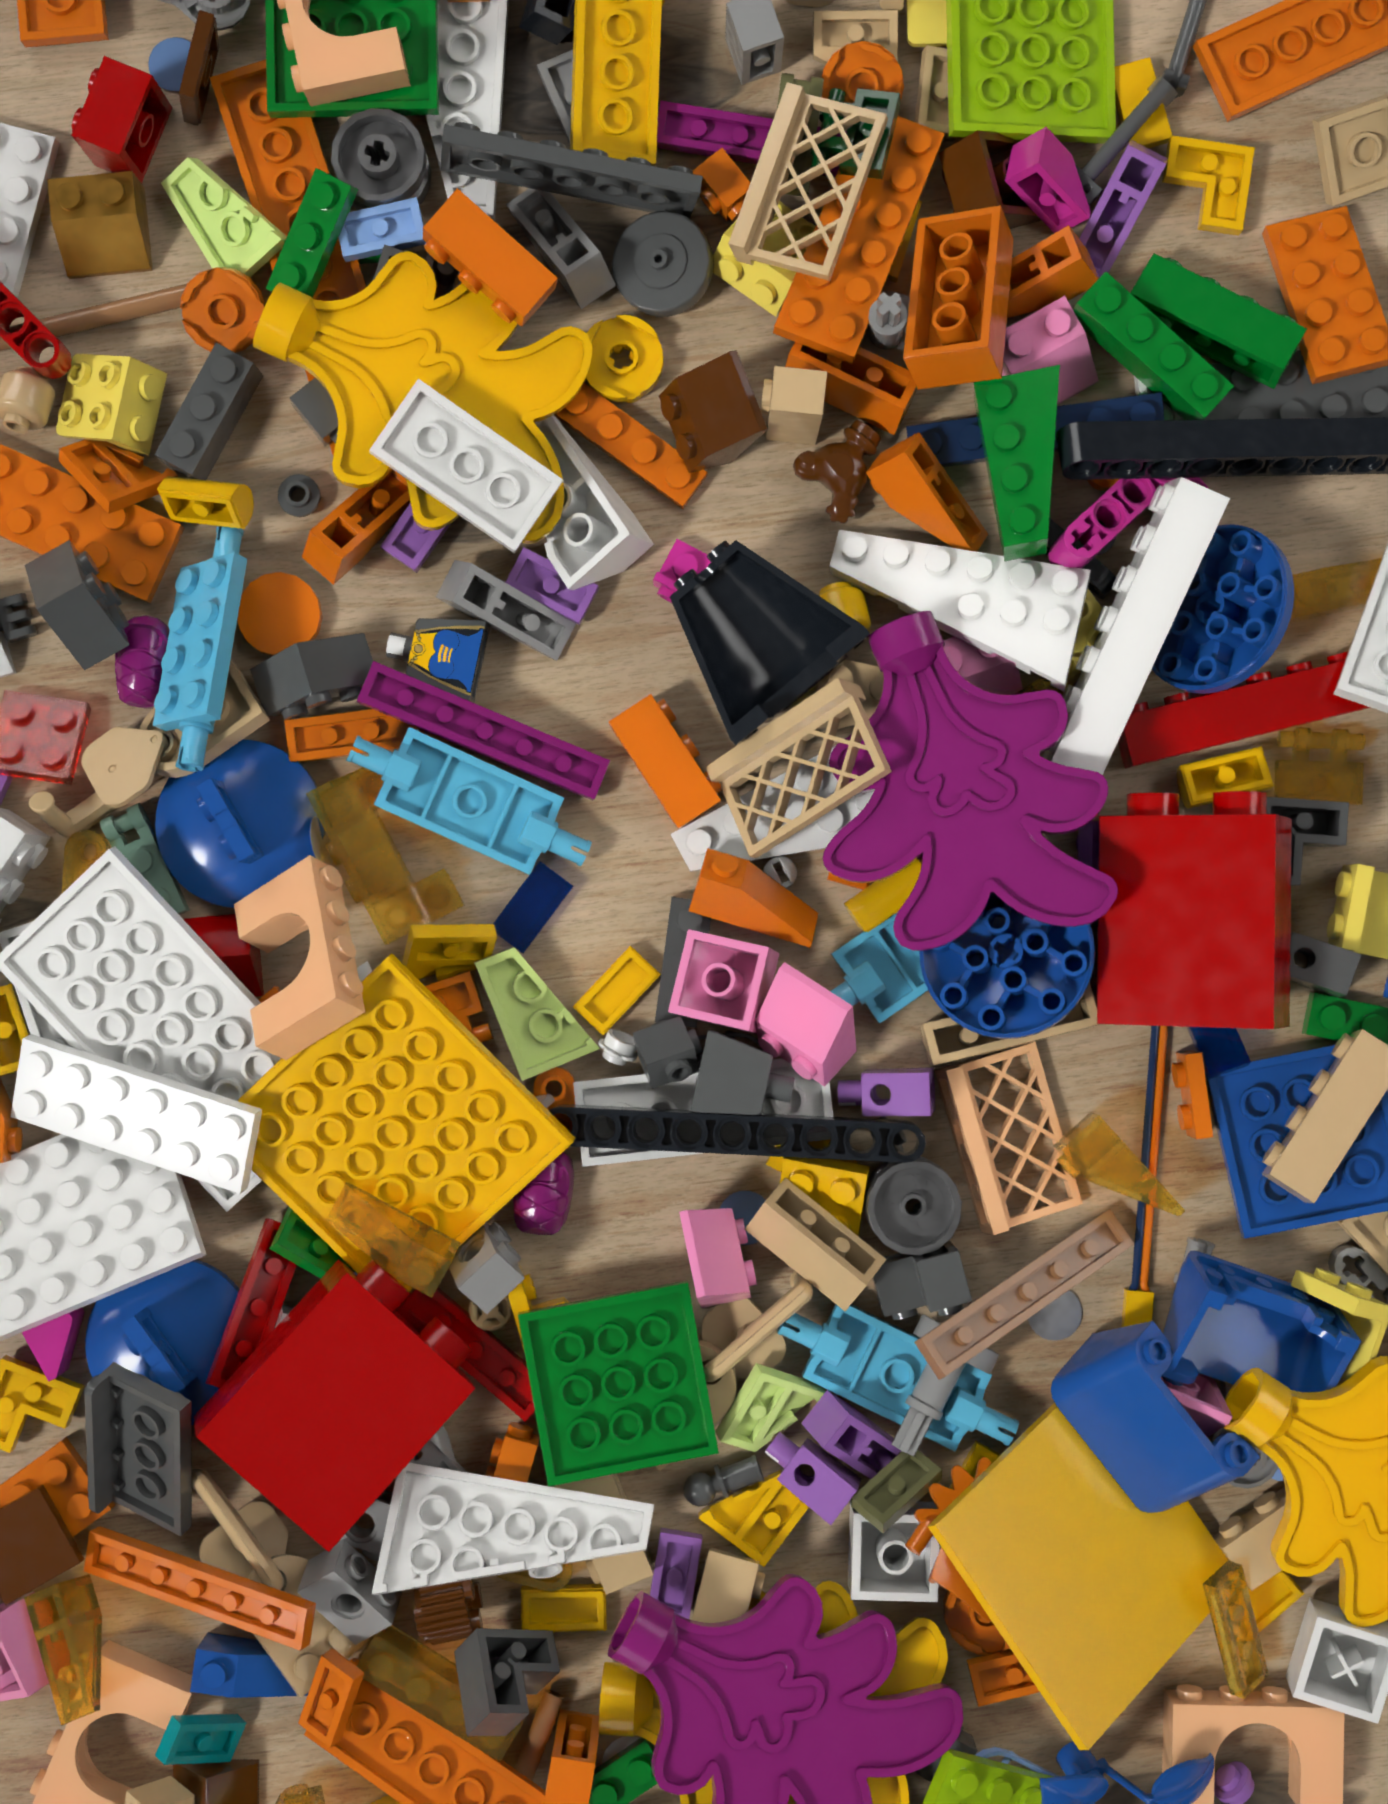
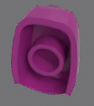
M147 615L134 616L128 620L129 626L124 628L129 646L115 653L117 691L119 699L125 704L132 707L153 709L156 695L159 692L162 675L161 662L166 652L169 627L155 617Z
M562 1152L513 1197L515 1224L522 1232L536 1235H553L564 1226L570 1210L574 1187L573 1161L565 1152Z

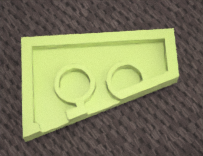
M187 157L161 182V185L212 268H233L251 277L283 248L287 236L198 158Z
M515 947L474 962L522 1081L600 1049Z

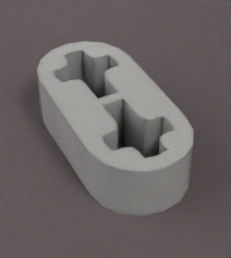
M1345 1244L1335 1248L1329 1256L1328 1265L1330 1272L1341 1276L1340 1283L1346 1285L1347 1282H1352L1364 1287L1371 1283L1380 1290L1386 1289L1383 1297L1386 1300L1384 1303L1388 1304V1277L1365 1251L1353 1245ZM1345 1256L1353 1259L1358 1257L1354 1264L1363 1275L1358 1278L1349 1271L1342 1272L1346 1266L1342 1261Z

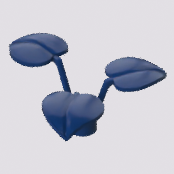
M1072 1741L1061 1748L1056 1756V1761L1066 1776L1040 1778L1039 1780L1042 1796L1041 1804H1095L1105 1795L1109 1787L1108 1781L1103 1775L1104 1773L1146 1804H1192L1201 1796L1210 1782L1214 1769V1757L1210 1752L1205 1758L1188 1760L1167 1769L1153 1784L1152 1793H1146L1110 1767L1105 1758L1097 1761L1090 1750H1079Z

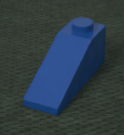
M208 1632L196 1649L190 1692L229 1698L298 1696L257 1639Z

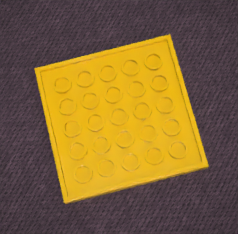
M391 953L361 981L365 1013L289 1059L284 1060L281 1058L237 1101L263 1109L251 1170L357 1274L371 1259H374L410 1292L574 1142L575 1137Z
M1055 1403L927 1526L1079 1750H1089L1240 1580L1239 1575L1188 1501L1163 1512L1146 1513L1141 1511L1123 1491Z

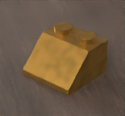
M132 171L47 179L51 222L69 279L153 271L145 188Z

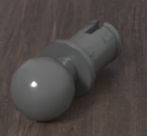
M752 1455L750 1458L721 1468L718 1464L714 1465L716 1474L712 1476L703 1472L693 1473L686 1479L683 1491L689 1503L702 1507L710 1504L717 1492L722 1491L724 1497L729 1498V1492L758 1481H764V1477L756 1455Z

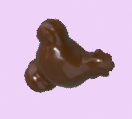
M855 420L850 427L844 429L845 442L830 443L816 452H803L794 460L793 468L797 477L804 481L820 482L832 493L831 505L826 507L825 510L830 515L831 522L845 524L849 517H855L854 508L859 503L857 497L865 487L868 479L866 474L867 467L863 460L864 455L870 456L877 452L876 447L882 441L881 437L871 427L859 420Z

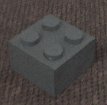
M68 540L25 565L36 609L84 671L129 646L124 628L129 626V623L119 608V605L122 604L121 599L110 582L102 584L96 575L99 573V570L87 551L79 553L72 542Z

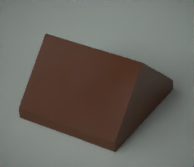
M231 1759L230 1762L173 1765V1778L195 1795V1804H259V1759Z

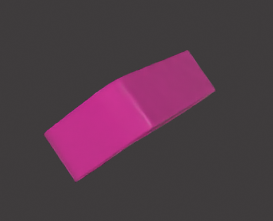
M1200 477L1185 478L1187 480H1190L1194 483H1197L1201 486L1208 488V486L1200 479ZM1177 478L1118 480L1056 539L1049 548L1048 556L1050 563L1069 568H1083L1141 513L1149 508L1152 497L1159 485L1164 486L1168 481ZM1098 520L1102 521L1106 527L1102 526ZM1080 540L1084 546L1077 550L1073 545Z

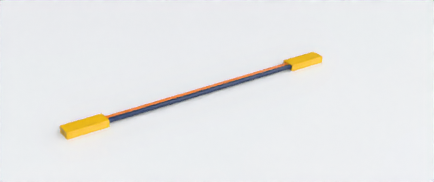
M1151 1026L1132 1280L1129 1289L1124 1288L1121 1327L1152 1321L1154 1292L1149 1289L1148 1281L1168 1026Z

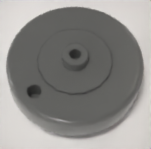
M671 211L649 213L631 223L620 236L613 253V277L622 296L640 312L655 317L674 316L693 307L706 293L714 271L712 247L703 231L690 218Z

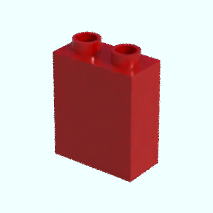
M1214 792L1213 815H1179V794L1129 793L1127 794L1126 816H1099V871L1114 879L1117 884L1118 893L1115 902L1106 915L1098 919L1097 1024L1279 1029L1290 1027L1292 819L1278 814H1267L1266 792Z
M338 1259L193 1417L196 1437L328 1552L332 1550L475 1390L474 1385L459 1368L472 1353V1348L437 1316H434L421 1332L401 1316L396 1309L410 1295V1292L374 1259H371L357 1275Z

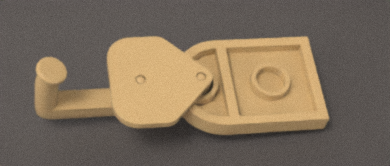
M1388 94L1312 120L1326 204L1335 206L1388 187Z
M232 659L230 660L221 719L215 720L213 734H208L204 766L270 721ZM155 708L147 714L139 729L112 728L93 741L82 755V767L95 790L94 794L67 813H64L55 806V799L51 793L41 791L35 793L29 799V808L66 838L82 834L119 807L125 806L147 791L152 784L163 776L178 778L194 773L175 766L178 759L182 731L179 729L164 731L154 727Z
M793 1271L790 1276L792 1288L764 1313L750 1298L715 1305L704 1315L702 1321V1340H699L714 1424L731 1408L736 1395L737 1378L747 1379L756 1363L774 1368L783 1359L786 1352V1340L783 1335L777 1334V1330L809 1302L813 1295V1285L796 1271ZM668 1464L657 1465L656 1468L661 1471Z
M192 1468V1493L199 1494L220 1524L203 1538L199 1547L200 1561L303 1598L297 1593L308 1560L300 1556L285 1554L288 1530L274 1509L267 1503L253 1501L236 1511L208 1471ZM316 1609L310 1645L301 1651L254 1634L300 1698L309 1692L322 1654L333 1648L348 1659L370 1640L367 1638L355 1645Z

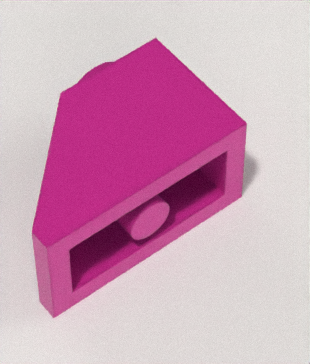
M1047 127L1012 146L1005 182L1053 233L1068 225L1072 228L1090 218L1091 210L1073 156Z
M83 1307L22 1332L49 1382L69 1369L85 1314Z

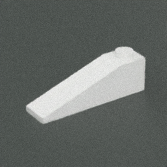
M553 415L545 420L536 422V426L545 435L553 448L559 462L564 483V505L561 518L552 532L546 536L547 543H544L548 559L567 588L572 591L624 572L651 548L654 543L633 512L558 419Z

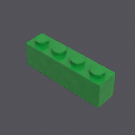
M1153 253L1130 292L1192 349L1272 389H1275L1307 330V328L1299 325L1292 317L1277 314L1259 305L1255 299L1245 295L1240 296L1222 287L1215 279L1202 277L1183 268L1178 261L1171 258H1163Z
M1106 271L1076 303L1073 311L1084 331L1153 393L1162 392L1163 402L1183 420H1204L1234 387L1231 382Z

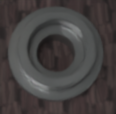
M295 474L287 477L281 483L278 489V501L282 509L289 515L306 517L312 514L319 506L321 499L320 489L310 477ZM297 488H302L306 493L304 499L299 502L293 501L291 498L292 492Z

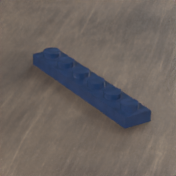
M1162 392L1057 406L1054 453L1059 452L1056 440L1057 431L1073 422L1165 420ZM977 417L906 426L907 438L919 432L943 467L986 462Z

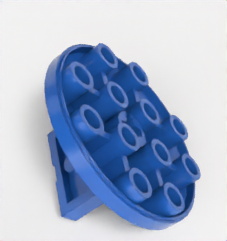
M1229 524L1217 526L1152 667L1154 673L1163 681L1191 693H1215L1245 681L1272 656L1280 644L1291 618L1294 603V581L1286 556L1271 539L1252 528L1242 525Z
M243 739L205 765L202 771L198 770V772L184 777H169L157 805L155 820L156 838L161 856L167 868L184 888L207 902L234 908L236 902L309 855L315 857L310 840V824L313 817L317 816L323 839L326 833V812L321 793L314 779L301 763L291 762L289 754L277 747L259 741Z
M992 893L984 912L964 935L945 946L919 951L925 984L931 996L944 1013L956 1023L974 1033L992 1038L1016 1039L1032 1036L1053 1027L1077 1006L1089 985L1093 973L1095 944L1090 924L1077 927H1060L1044 924L1018 913Z
M193 1260L96 1301L88 1320L85 1338L86 1358L92 1378L101 1374L113 1362L137 1374H142L151 1381L173 1392H178L191 1400V1425H194L193 1417L219 1390L218 1387L206 1384L205 1382L240 1290L239 1287L219 1269L208 1263Z

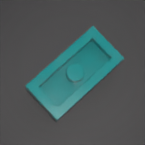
M238 1714L172 1715L155 1756L164 1765L230 1762L247 1722Z

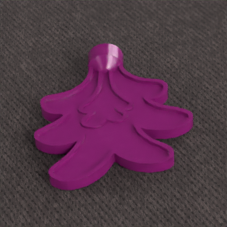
M921 611L904 616L871 633L867 640L878 667L883 672L884 683L880 702L869 721L892 772L860 792H873L864 809L846 824L827 845L823 853V863L826 869L833 875L847 881L872 883L887 879L901 872L923 855L918 880L911 894L895 916L893 925L894 934L899 944L913 951H925L945 946L964 935L978 921L992 893L1018 913L1035 921L1054 926L1077 927L1088 925L1106 915L1117 898L1118 888L1114 879L1068 856L1041 834H1065L1084 827L1099 814L1108 796V783L1100 773L1060 765L1040 757V753L1056 745L1066 731L1068 712L1062 695L1054 690H1042L1017 695H1001L972 685L950 663L943 649L945 643L931 611ZM852 734L849 735V736H848L847 738H845V739H846V740H850ZM838 743L835 746L829 760L831 768L842 769L849 745ZM859 748L852 774L861 776L874 768L875 765L869 752ZM833 773L838 780L840 775Z
M796 1574L782 1576L763 1599L745 1614L732 1620L717 1623H703L687 1619L675 1613L674 1609L640 1591L623 1613L608 1648V1657L638 1674L643 1673L656 1690L660 1703L661 1723L651 1760V1767L659 1787L666 1792L676 1795L691 1794L704 1787L711 1778L713 1790L712 1804H788L790 1795L795 1804H872L871 1792L866 1780L868 1777L886 1778L912 1773L936 1761L950 1749L959 1737L964 1720L962 1700L954 1689L943 1683L932 1684L898 1694L869 1696L886 1681L894 1666L897 1653V1638L893 1624L880 1612L868 1610L833 1630L817 1634L823 1617L822 1601L817 1590L804 1578Z

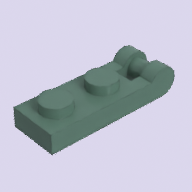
M137 803L128 807L127 813L115 818L113 815H110L100 820L101 829L106 839L110 842L111 847L116 846L179 915L189 911L190 909L176 878L169 871L161 856L156 833L143 806ZM135 828L140 839L128 844L123 833Z

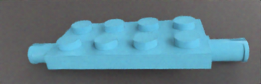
M217 526L213 557L206 561L180 568V573L175 583L176 596L173 613L168 622L169 635L166 652L161 662L162 675L159 692L154 701L155 714L153 726L164 731L174 729L182 731L179 754L175 766L185 771L198 772V770L202 771L204 769L203 763L208 734H213L215 720L221 719L247 565V558L239 555L241 540L244 534L241 528Z
M408 727L399 749H394L393 752L357 735L353 747L368 753V757L351 750L346 761L353 762L382 776L381 780L384 782L373 805L529 875L540 853L545 854L547 850L576 863L578 866H582L586 856L572 850L571 847L574 846L589 852L592 841L585 840L558 828L559 823L555 822L564 797Z
M897 913L871 931H863L831 953L844 972L845 976L843 979L845 981L830 992L852 1006L858 1002L862 1005L865 1003L878 1023L883 1022L928 991L921 971L919 951H913L901 946L895 937L893 925Z
M835 1304L827 1322L822 1325L795 1313L786 1321L787 1323L784 1322L778 1328L777 1334L783 1335L811 1349V1355L802 1372L803 1378L899 1425L902 1424L910 1408L905 1401L908 1395L912 1394L927 1364V1361L914 1343L920 1337L852 1304L846 1311ZM966 1363L942 1410L943 1415L940 1421L933 1419L925 1437L956 1452L962 1437L968 1431L973 1432L976 1429L1009 1446L1013 1440L1010 1432L1016 1434L1019 1420L1012 1419L986 1406V1401L983 1400L992 1374H988Z

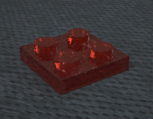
M4 690L0 705V775L72 785L91 713L89 703Z

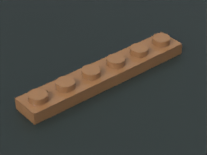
M1108 1209L914 1343L940 1380L1134 1245V1242L1112 1210Z

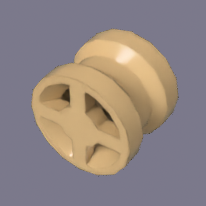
M508 1295L499 1303V1306L497 1304L488 1314L481 1310L474 1302L470 1301L469 1315L472 1322L483 1330L493 1331L501 1328L507 1323L512 1313Z

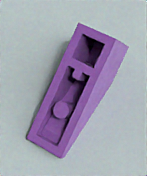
M1131 139L1079 237L1090 254L1099 278L1105 271L1109 273L1168 158Z
M826 1390L801 1423L824 1450L870 1479L901 1452L897 1447L891 1445L894 1438L829 1390Z

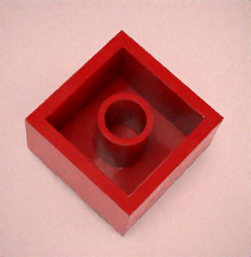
M104 56L100 67L95 68L90 75L88 82L89 94L83 108H78L74 114L71 136L96 167L111 173L132 171L142 184L173 107L153 75Z

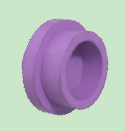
M1234 1761L1221 1766L1217 1770L1214 1782V1795L1221 1802L1243 1804L1251 1797L1255 1784L1248 1767L1242 1762Z

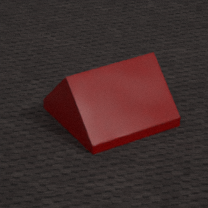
M235 914L183 919L255 997L264 995L260 949L239 939Z

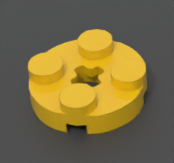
M626 314L616 315V318H610L604 322L601 320L595 323L588 330L587 334L593 346L591 364L585 379L589 387L607 400L635 403L656 386L663 371V351L656 332L648 323L635 316ZM623 349L629 350V359L632 361V364L629 367L623 366L621 369L614 367L615 361L610 357L613 352L620 354Z

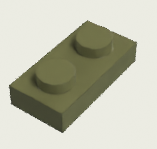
M919 1450L915 1457L901 1451L853 1495L851 1507L884 1534L929 1491L931 1484L938 1483L942 1479V1469Z

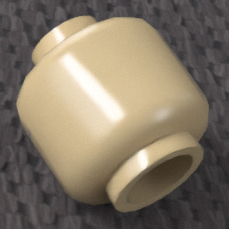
M25 366L5 372L0 378V419L3 420L2 424L7 429L21 434L27 433L28 430L43 428L48 422L55 400V390L49 383V379L39 374L35 369Z

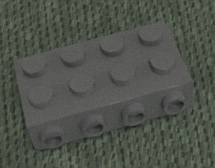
M113 1362L101 1374L94 1376L88 1382L84 1391L89 1509L98 1514L114 1501L181 1537L192 1526L191 1400L178 1392H173L151 1381L142 1374H137Z

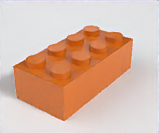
M1001 205L918 219L903 359L918 390L1002 378L1014 238Z

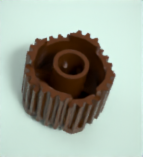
M473 1579L458 1580V1582L414 1589L416 1609L413 1610L418 1636L419 1638L424 1637L425 1643L430 1642L432 1645L465 1639L476 1628H483L479 1609L483 1608L479 1582L473 1583Z

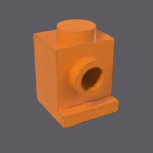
M720 148L693 170V174L703 176L700 197L706 207L713 214L719 211L726 221L731 219L732 222H735L741 210L750 181L726 151Z
M510 1422L504 1439L498 1437L495 1439L489 1462L497 1465L496 1467L489 1465L485 1476L527 1483L540 1440L539 1435L533 1434V1428L521 1423Z

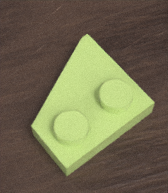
M756 1363L715 1432L720 1442L757 1452L770 1442L777 1432L785 1430L798 1420L795 1413L813 1399L818 1402L826 1390L807 1379Z

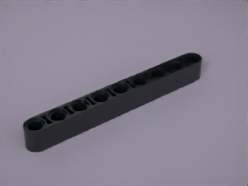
M1388 417L1087 421L1067 424L1056 433L1062 474L1065 478L1072 480L1388 474Z
M575 1104L557 1105L549 1110L553 1115L562 1113L571 1119L573 1126L571 1134L575 1137L574 1142L570 1145L572 1147L907 1163L920 1158L926 1145L925 1136L920 1128L913 1122L906 1120L761 1113V1115L699 1113L680 1109ZM605 1115L614 1121L616 1129L612 1137L602 1138L595 1133L593 1123L597 1116ZM648 1117L657 1123L659 1132L656 1138L644 1140L638 1136L635 1126L640 1118ZM691 1119L699 1123L702 1130L700 1139L695 1142L684 1141L678 1133L680 1122ZM734 1121L742 1125L745 1130L744 1139L738 1144L725 1142L720 1132L721 1127L725 1123ZM777 1123L786 1128L788 1139L781 1146H771L765 1141L763 1132L770 1124ZM814 1126L826 1127L831 1133V1140L828 1145L823 1148H814L809 1145L806 1140L807 1132ZM858 1128H867L874 1134L873 1144L866 1150H856L850 1144V1135ZM901 1130H910L916 1134V1146L909 1152H899L893 1146L894 1137Z

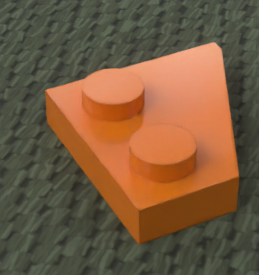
M84 439L59 448V462L108 514L158 495L157 488L164 478L168 476L178 477V474L169 468L160 473L144 466V457L129 450L119 449L107 441Z

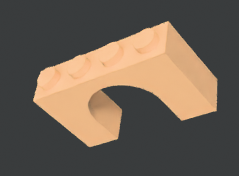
M277 0L279 9L286 8L289 23L282 24L283 35L288 51L295 50L298 64L291 66L294 86L297 93L304 92L311 107L411 86L403 46L396 27L354 36H335L321 30L310 20L309 8L311 0Z
M311 855L234 904L239 939L267 953L272 952L298 934L309 929L310 948L306 962L298 976L286 988L250 1010L256 1047L284 1060L289 1059L365 1013L362 997L363 985L357 971L356 949L350 934L349 913L345 907L342 891V877L334 866L327 865Z
M108 1640L98 1652L92 1650L80 1674L86 1677L81 1691L74 1690L64 1710L63 1715L69 1717L64 1731L61 1729L56 1731L46 1754L52 1756L48 1769H40L30 1789V1794L36 1796L33 1804H125L126 1790L132 1788L102 1774L91 1760L87 1747V1735L90 1724L102 1716L121 1713L132 1715L166 1730L172 1715H186L195 1695V1692H190L192 1675L111 1640Z
M1191 1684L1178 1685L1177 1690L1164 1689L1162 1773L1179 1763L1205 1758L1211 1752L1214 1757L1213 1774L1204 1792L1192 1804H1214L1215 1759L1221 1743L1232 1731L1241 1726L1254 1723L1267 1724L1280 1729L1286 1734L1289 1745L1288 1794L1294 1803L1343 1804L1345 1713L1294 1698L1291 1692L1276 1686L1263 1687L1262 1691H1245L1244 1688L1234 1685L1220 1686L1219 1691L1203 1690L1201 1687Z

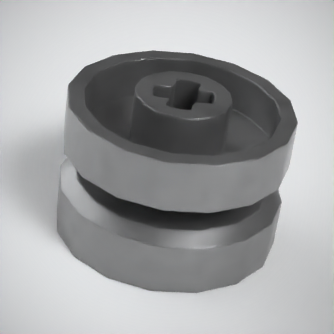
M370 108L352 115L340 126L332 142L331 162L338 179L359 189L352 204L356 210L417 197L419 205L423 203L431 187V166L418 130L405 116L390 109Z
M920 1156L915 1161L907 1163L883 1162L872 1172L867 1182L864 1211L868 1224L884 1245L901 1254L922 1255L938 1250L952 1238L960 1223L962 1202L956 1184L939 1165ZM912 1198L918 1199L920 1203L915 1204L913 1207L914 1211L908 1213L905 1208L906 1202Z

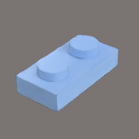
M417 197L349 212L339 235V242L345 262L380 255L384 244L399 250L425 245L426 242L423 240L424 223Z

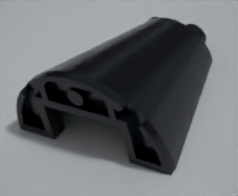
M725 540L707 555V559L711 563L703 571L697 574L694 569H691L674 583L677 591L670 596V599L728 736L736 746L758 731L757 728L761 724L772 721L844 661L848 657L846 654L851 649L859 647L870 633L865 626L737 540L731 545Z

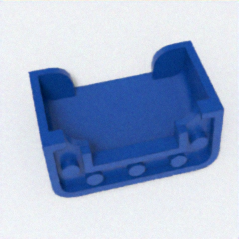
M1190 1251L1180 1268L1163 1329V1334L1171 1345L1172 1361L1167 1371L1162 1375V1378L1173 1385L1182 1386L1183 1383L1193 1384L1198 1373L1234 1385L1248 1370L1260 1368L1289 1387L1290 1390L1320 1392L1336 1387L1362 1341L1339 1308L1292 1287L1290 1282L1199 1251Z
M1154 1321L1092 1333L1056 1374L1051 1385L1052 1399L1056 1406L1135 1506L1146 1513L1169 1510L1238 1479L1248 1473L1260 1458L1251 1444L1235 1432L1221 1434L1211 1443L1162 1381L1161 1377L1167 1371L1172 1361V1350L1169 1341Z

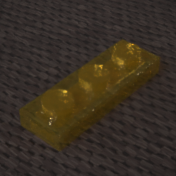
M1227 1561L1203 1583L1230 1694L1245 1699L1269 1676L1243 1566Z

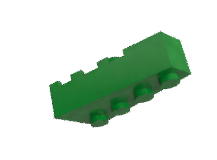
M1060 365L1002 376L1001 379L974 382V402L1004 562L1047 554Z

